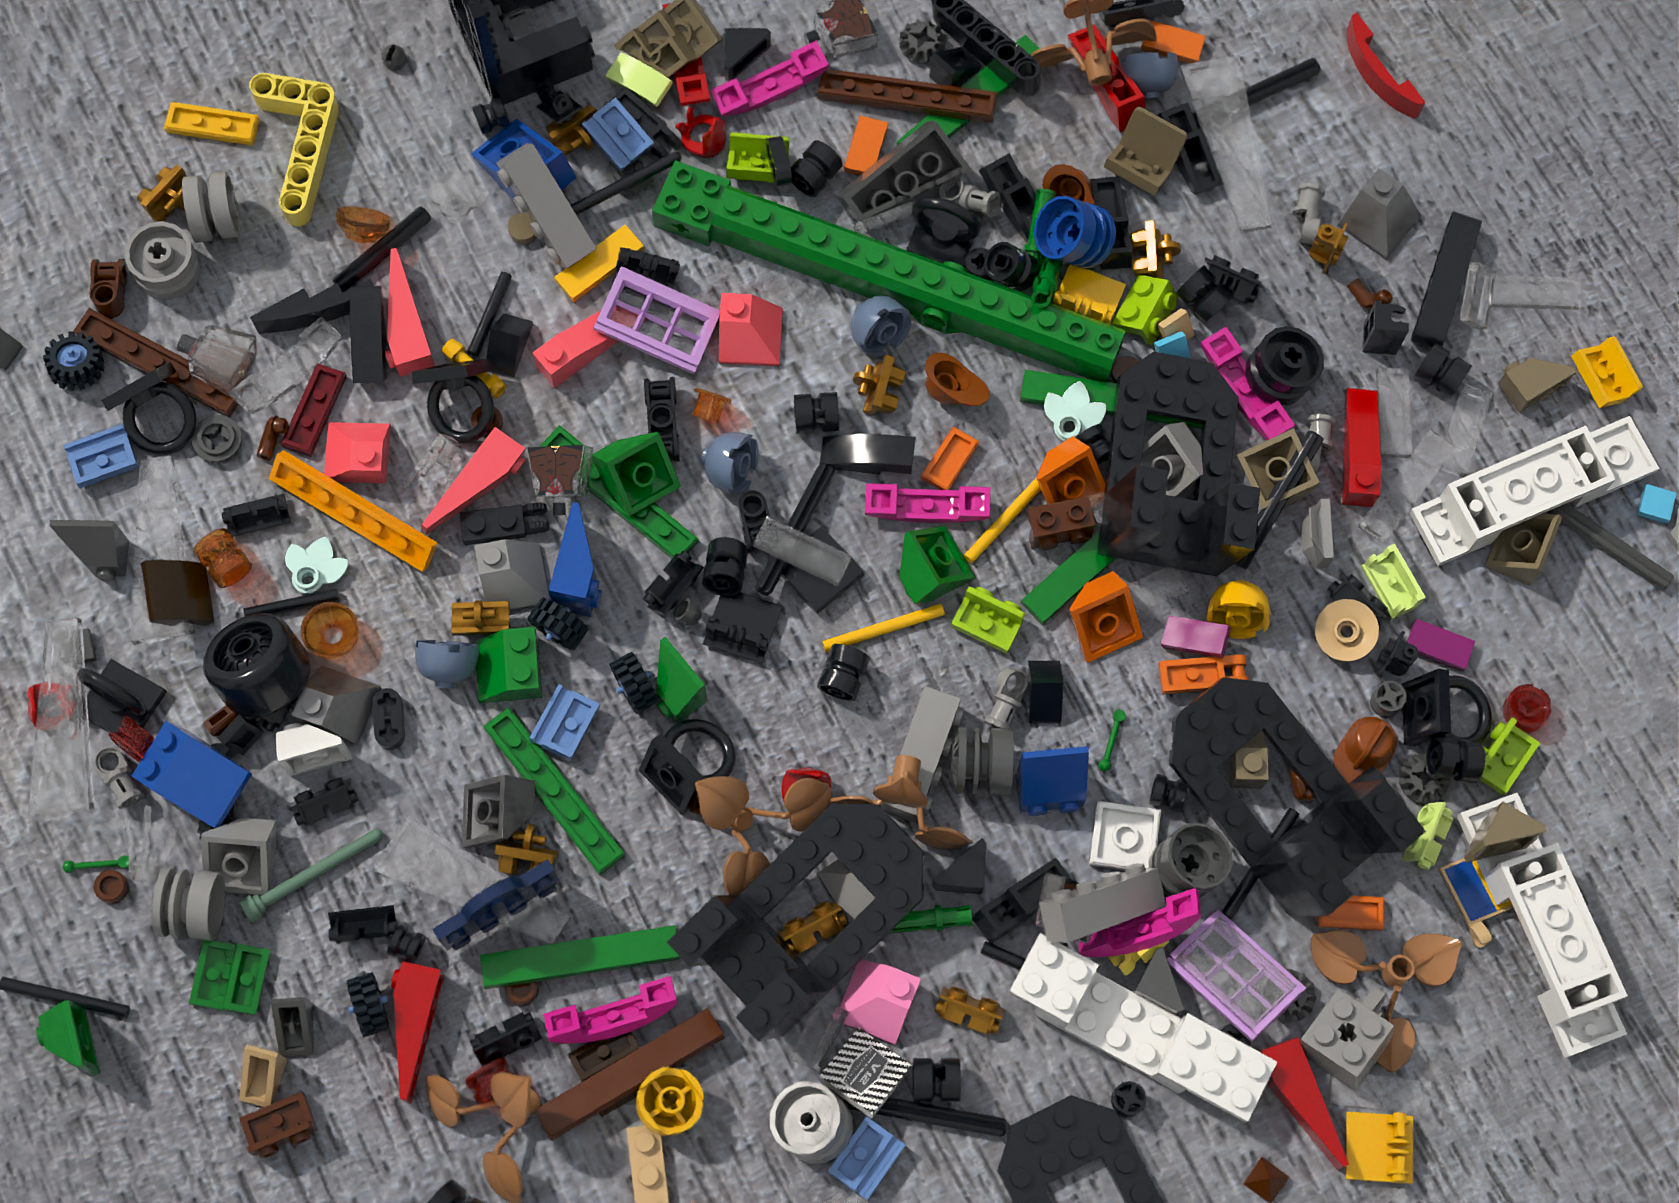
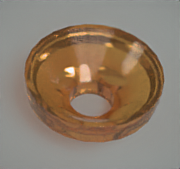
M357 206L340 207L336 211V223L346 234V238H350L354 242L374 243L376 239H379L390 230L392 218L383 212Z
M325 602L318 604L306 614L302 621V641L311 653L320 658L337 659L343 657L355 647L358 641V620L353 611L341 603ZM333 627L341 629L342 638L339 642L330 644L325 641L324 635L328 629Z

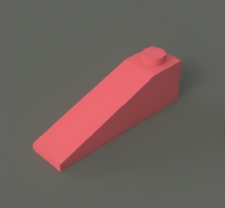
M394 248L390 252L387 341L390 349L386 350L385 354L390 368L396 367L399 376L402 377L411 374L412 371L433 367L435 364L397 248Z
M616 305L610 319L633 329L638 314ZM601 311L557 334L532 352L537 369L554 389L618 342L593 330Z
M494 427L422 523L421 532L428 535L506 481L511 473L517 475L526 462V459L523 458L525 447Z

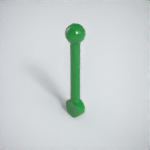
M1116 710L1113 713L1114 724L1104 758L1098 764L1102 772H1107L1111 768L1109 760L1120 723L1126 717L1123 710Z
M126 855L121 856L118 860L74 863L68 860L63 863L62 868L66 873H71L75 869L112 866L128 869L132 865V860Z

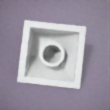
M293 723L285 726L284 731L276 733L278 762L290 776L353 759L350 750L341 737L309 724Z

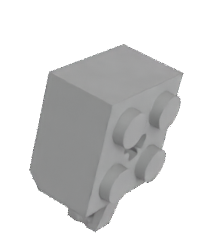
M1373 987L1366 998L1361 1000L1358 997L1354 999L1340 989H1337L1300 1039L1305 1056L1356 1090L1393 1037L1395 1025L1382 1018L1383 1013L1378 1011L1385 1001V993ZM1347 1036L1351 1037L1353 1040L1350 1041V1038H1348V1042H1345L1341 1040V1037L1346 1038Z

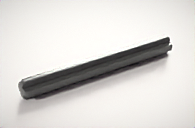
M1566 503L1547 511L1549 514L1560 515L1563 524L1660 589L1665 590L1673 581L1674 575L1569 504Z

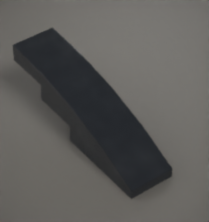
M369 278L356 286H374ZM336 283L309 297L303 288L251 316L250 319L258 334L292 331L323 324L350 314V289L342 292Z

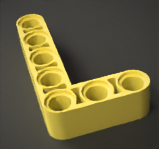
M260 73L255 75L249 84L257 106L265 111L301 117L279 199V205L286 221L294 227H301L307 224L312 216L339 113V104L333 88L329 84ZM265 90H271L266 94H261ZM293 95H300L295 99H289ZM328 99L326 103L318 104L321 100ZM315 126H322L318 130H311ZM309 152H315L310 157H304ZM301 179H308L303 184H297ZM296 205H300V206H301V207H300L298 210H296V211H290V209H291L293 206H296Z

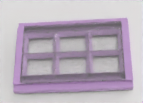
M621 266L593 330L691 374H695L720 316V310Z
M1219 909L1167 957L1169 967L1251 1042L1257 1039L1306 990L1304 985Z

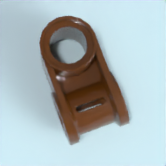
M93 259L90 266V299L98 313L110 319L116 318L124 310L125 287L128 280L127 264L125 259H118L117 262H100L99 259ZM112 297L108 302H102L104 299Z

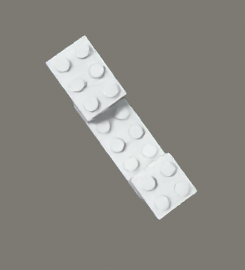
M1628 416L1593 432H1589L1587 426L1581 427L1454 481L1446 486L1440 497L1412 508L1409 513L1437 566H1440L1493 543L1505 529L1568 502H1572L1574 507L1580 506L1650 476L1660 468L1633 420Z
M1518 792L1457 815L1469 845L1483 819L1500 803L1505 802L1528 815ZM1537 839L1526 849L1477 860L1496 905L1511 900L1548 982L1550 990L1537 996L1564 1058L1627 1035L1613 1003L1628 995L1559 844L1555 843L1543 848L1539 839Z
M1041 933L1038 935L1008 993L1035 1007L1034 1015L1180 1094L1187 1090L1243 1122H1248L1277 1061L1188 1013L1182 1018L1172 1014L1097 973L1096 970L1099 966L1097 963L1058 942L1047 941L1046 936Z

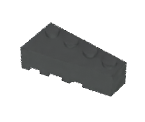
M927 121L835 196L853 220L862 221L905 199L912 198L922 191L948 181V179L972 169L936 121Z

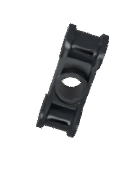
M675 377L662 381H650L649 378H645L644 393L647 406L648 434L659 433L669 458L674 459L675 462H680L675 404H677ZM660 416H666L669 418V421L665 424H658L655 422V419Z

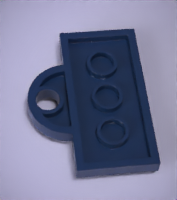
M547 859L521 876L516 875L505 878L482 890L461 908V912L432 930L446 950L451 948L454 951L470 943V937L477 932L482 931V933H486L500 924L499 919L510 913L511 916H514L528 907V901L537 896L542 899L553 893L557 889L555 885L560 883V880Z

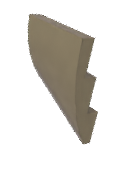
M674 0L666 8L657 11L638 28L632 29L616 42L614 46L619 51H625L637 58L638 61L669 78L719 44L723 38L697 0Z

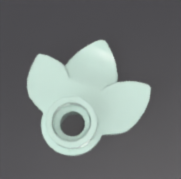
M1078 381L1071 385L1062 397L1054 393H1048L1044 403V410L1046 416L1054 422V431L1057 437L1066 441L1072 436L1077 438L1084 430L1100 424L1105 416L1106 404L1101 402L1090 403L1086 387L1081 381ZM1067 421L1074 422L1075 429L1073 432L1068 433L1064 430V424Z
M327 537L316 540L306 550L296 544H291L285 556L286 566L293 573V586L298 592L306 595L316 593L325 584L336 583L342 578L348 568L347 559L334 558L333 549ZM307 576L314 577L313 582L310 584H304L303 580Z

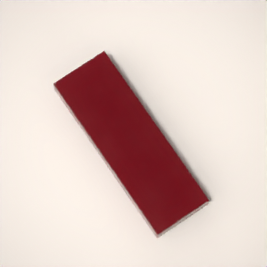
M319 363L316 364L281 442L283 448L308 457L312 456L347 378L345 372Z

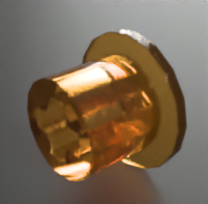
M694 388V392L699 395L692 416L718 424L725 403L731 404L732 400L713 392Z

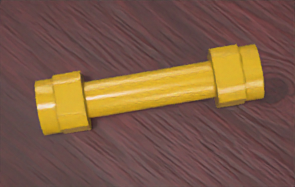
M454 338L447 341L441 350L452 363L473 360L465 353V347ZM486 372L476 375L486 384L494 399L500 397L506 390L507 385L496 374L490 375Z

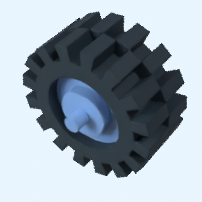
M74 331L68 332L69 337L64 338L62 333L58 335V342L52 339L49 342L51 347L46 346L44 350L46 355H43V360L52 382L55 385L58 383L59 388L65 389L67 385L69 391H75V386L77 385L80 390L85 389L84 384L87 382L92 386L95 384L93 378L99 380L102 376L100 371H104L105 368L98 343L94 341L92 336L88 335L86 337L84 332H79L78 336H75Z
M544 597L539 600L527 618L532 626L544 633L546 640L551 641L553 639L556 643H560L563 647L573 651L589 630L582 620L576 618L573 613H570V608L560 607L556 602H552Z
M633 652L609 663L619 685L616 689L618 695L624 694L635 714L659 702L656 692L649 681L652 674L650 671L644 672Z
M373 972L347 980L348 992L353 1005L348 1010L350 1014L354 1013L356 1015L362 1036L367 1037L389 1030L388 1016L384 1007V1003L388 1002L387 995L381 997V992Z

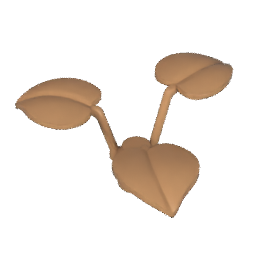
M1070 0L1063 7L1064 15L1069 19L1085 16L1092 50L1085 54L1086 58L1084 61L1074 47L1067 48L1065 44L1040 48L1034 51L1031 56L1039 62L1041 69L1074 57L1080 65L1081 72L1087 73L1089 84L1092 86L1102 85L1112 80L1110 70L1112 65V45L1142 40L1156 42L1157 36L1154 25L1147 19H1134L1118 24L1114 31L1108 32L1105 36L1106 54H1104L1103 50L1097 49L1090 14L1107 10L1113 5L1114 0Z
M899 755L896 757L893 775L888 776L887 783L881 784L873 790L874 796L878 799L871 800L864 796L850 795L830 798L829 800L830 804H877L881 806L883 802L916 808L920 831L915 833V838L919 842L942 850L959 849L973 844V839L969 840L965 835L956 830L945 827L929 828L924 823L923 807L928 805V799L920 790L922 782L918 781L921 760L913 756Z
M717 776L695 782L700 812L704 822L709 827L717 830L731 828V834L739 840L744 848V852L735 851L731 853L724 865L723 879L727 895H740L770 865L765 854L759 851L751 853L750 845L741 834V831L747 830L752 825V816L758 815L780 819L790 818L792 829L804 832L830 806L831 788L828 783L813 778H804L796 781L789 787L784 798L787 812L781 813L745 807L749 801V791L746 784L737 778Z
M1334 930L1313 934L1310 943L1312 957L1318 970L1328 980L1337 984H1350L1355 980L1357 971L1370 972L1381 970L1385 983L1393 987V992L1385 1012V1019L1395 1025L1394 1033L1389 1045L1376 1063L1388 1072L1398 1071L1407 1063L1415 1046V1033L1410 1022L1401 1017L1391 1019L1399 992L1413 974L1420 983L1427 986L1435 987L1445 984L1454 974L1462 942L1456 938L1440 934L1417 935L1405 943L1402 948V955L1392 957L1388 963L1381 961L1379 964L1363 966L1361 964L1367 956L1366 947L1363 941L1354 933Z
M499 1072L491 1079V1092L494 1101L463 1107L460 1106L459 1092L452 1083L437 1075L427 1076L425 1079L427 1082L426 1092L429 1105L435 1117L445 1126L453 1127L457 1125L460 1121L459 1114L500 1107L502 1118L513 1126L494 1147V1153L487 1152L483 1155V1170L489 1185L502 1199L510 1203H523L521 1201L523 1185L520 1170L509 1155L502 1153V1148L515 1132L525 1125L528 1117L535 1114L534 1110L541 1106L538 1095L531 1089V1077Z

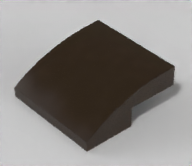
M148 560L141 563L149 622L175 626L182 622L202 626L214 623L206 563L182 560Z
M628 1032L612 1038L588 1042L567 1055L580 1080L583 1082L640 1047L632 1033ZM638 1090L599 1113L600 1116L603 1117L636 1098Z

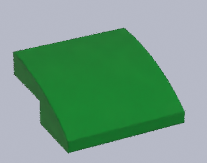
M203 940L188 1005L256 1015L270 950L238 943L234 945L214 940Z

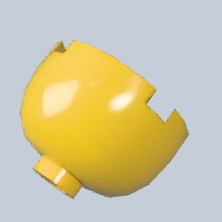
M1245 580L1231 581L1220 585L1211 595L1206 620L1207 622L1229 625L1231 628L1229 638L1250 639L1256 637V631L1264 628V633L1268 630L1271 617L1270 603L1265 592L1259 586Z
M662 1067L652 1072L640 1085L636 1096V1112L642 1124L651 1132L662 1136L679 1135L689 1130L700 1118L703 1107L702 1101L704 1100L703 1090L698 1080L688 1071Z

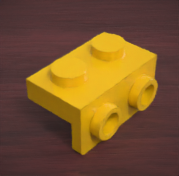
M1615 336L1607 338L1600 345L1580 349L1571 355L1578 372L1581 374L1591 392L1592 398L1599 408L1623 403L1643 388Z

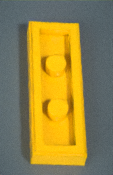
M171 102L164 129L166 133L253 146L260 119L256 114Z
M623 225L595 246L596 250L570 267L565 268L554 277L555 282L573 303L615 272L620 247L630 248L639 252L644 251V245L626 225Z

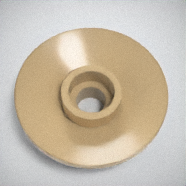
M1352 599L1337 600L1327 605L1320 612L1315 624V637L1319 647L1329 657L1343 662L1356 661L1368 655L1375 647L1379 636V624L1375 614L1365 604ZM1345 627L1351 628L1353 631L1352 636L1349 638L1343 637L1340 633Z

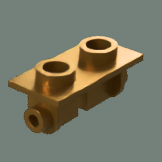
M1346 222L1342 230L1330 224H1324L1317 231L1315 240L1309 250V255L1313 260L1325 265L1322 272L1324 274L1329 264L1336 265L1349 236L1344 235L1348 225Z
M825 901L812 909V914L802 919L801 917H795L787 921L783 925L784 929L780 930L778 934L784 941L789 939L790 941L786 942V944L799 955L818 944L813 935L815 931L818 930L822 939L825 940L844 929L843 926L847 925L848 922L842 912L838 915L836 914L842 910L841 906L835 901L832 903Z
M950 986V989L943 987L939 998L945 999V1002L938 1000L935 1013L940 1014L939 1018L961 1025L965 1014L971 1016L968 1028L986 1035H990V1032L997 1034L1001 1022L996 1021L995 1018L1002 1020L1005 1009L999 1007L1000 1004L985 997H982L981 1000L968 996L969 993L959 987Z

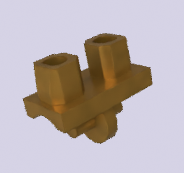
M592 104L586 108L582 106L583 109L578 111L576 116L568 122L558 125L553 121L546 126L552 145L561 150L565 156L581 145L587 151L593 148L591 137L582 128V123L587 122L597 112Z
M177 164L172 169L164 167L157 174L159 183L153 190L144 188L137 195L140 204L155 222L164 221L176 207L185 211L182 180L187 175L183 168Z
M1154 220L1145 221L1144 229L1131 232V243L1134 251L1147 249V256L1133 258V272L1136 277L1138 275H1145L1164 279L1162 257H1164V264H1173V256L1181 253V244L1172 241L1171 234L1162 235L1163 242H1161V232L1155 228Z
M886 354L883 361L875 363V367L865 365L864 372L854 373L852 381L860 386L858 394L867 396L862 413L871 416L876 411L891 414L896 410L899 400L898 396L886 392L887 385L895 388L900 387L904 381L906 371L893 364L895 357Z
M475 600V602L451 603L452 636L490 635L503 629H510L509 601L482 602V600Z
M528 824L526 832L515 831L513 833L512 839L521 841L523 844L502 840L500 844H496L495 854L499 855V872L516 874L518 872L520 859L531 861L529 870L547 859L552 865L557 861L559 851L533 846V844L544 846L546 842V836L535 834L536 825Z

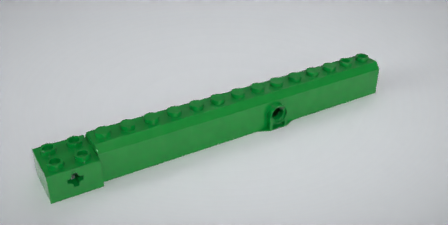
M677 160L674 161L652 209L654 227L708 247L712 241L867 298L874 296L891 297L908 309L920 325L945 334L965 333L1091 380L1108 382L1113 362L1117 353L1119 354L1126 330L1052 303L1045 308H1038L1033 305L1035 301H1031L1030 295L968 273L966 268L957 263H939L731 187V180Z

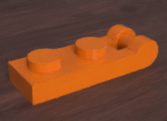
M1246 655L1159 661L1161 693L1164 695L1206 691L1220 678L1225 677L1224 668L1232 669L1233 677L1226 678L1249 680V677L1245 676L1244 667L1247 666Z

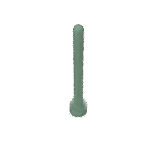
M374 829L263 895L246 896L238 901L251 924L263 917L262 914L267 911L266 907L379 842L383 838V832L380 829Z

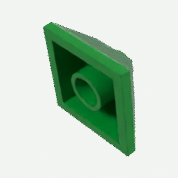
M657 432L617 440L591 455L603 483L628 516L633 515L681 487L660 434Z
M946 526L908 531L904 535L899 578L905 587L906 594L912 599L914 604L934 601L976 578Z
M665 636L660 640L656 690L659 703L656 706L667 720L672 717L676 723H679L707 702L706 688L702 680Z
M67 1000L38 1016L40 1027L36 1028V1033L41 1046H45V1049L92 1075L100 1073L85 1009Z

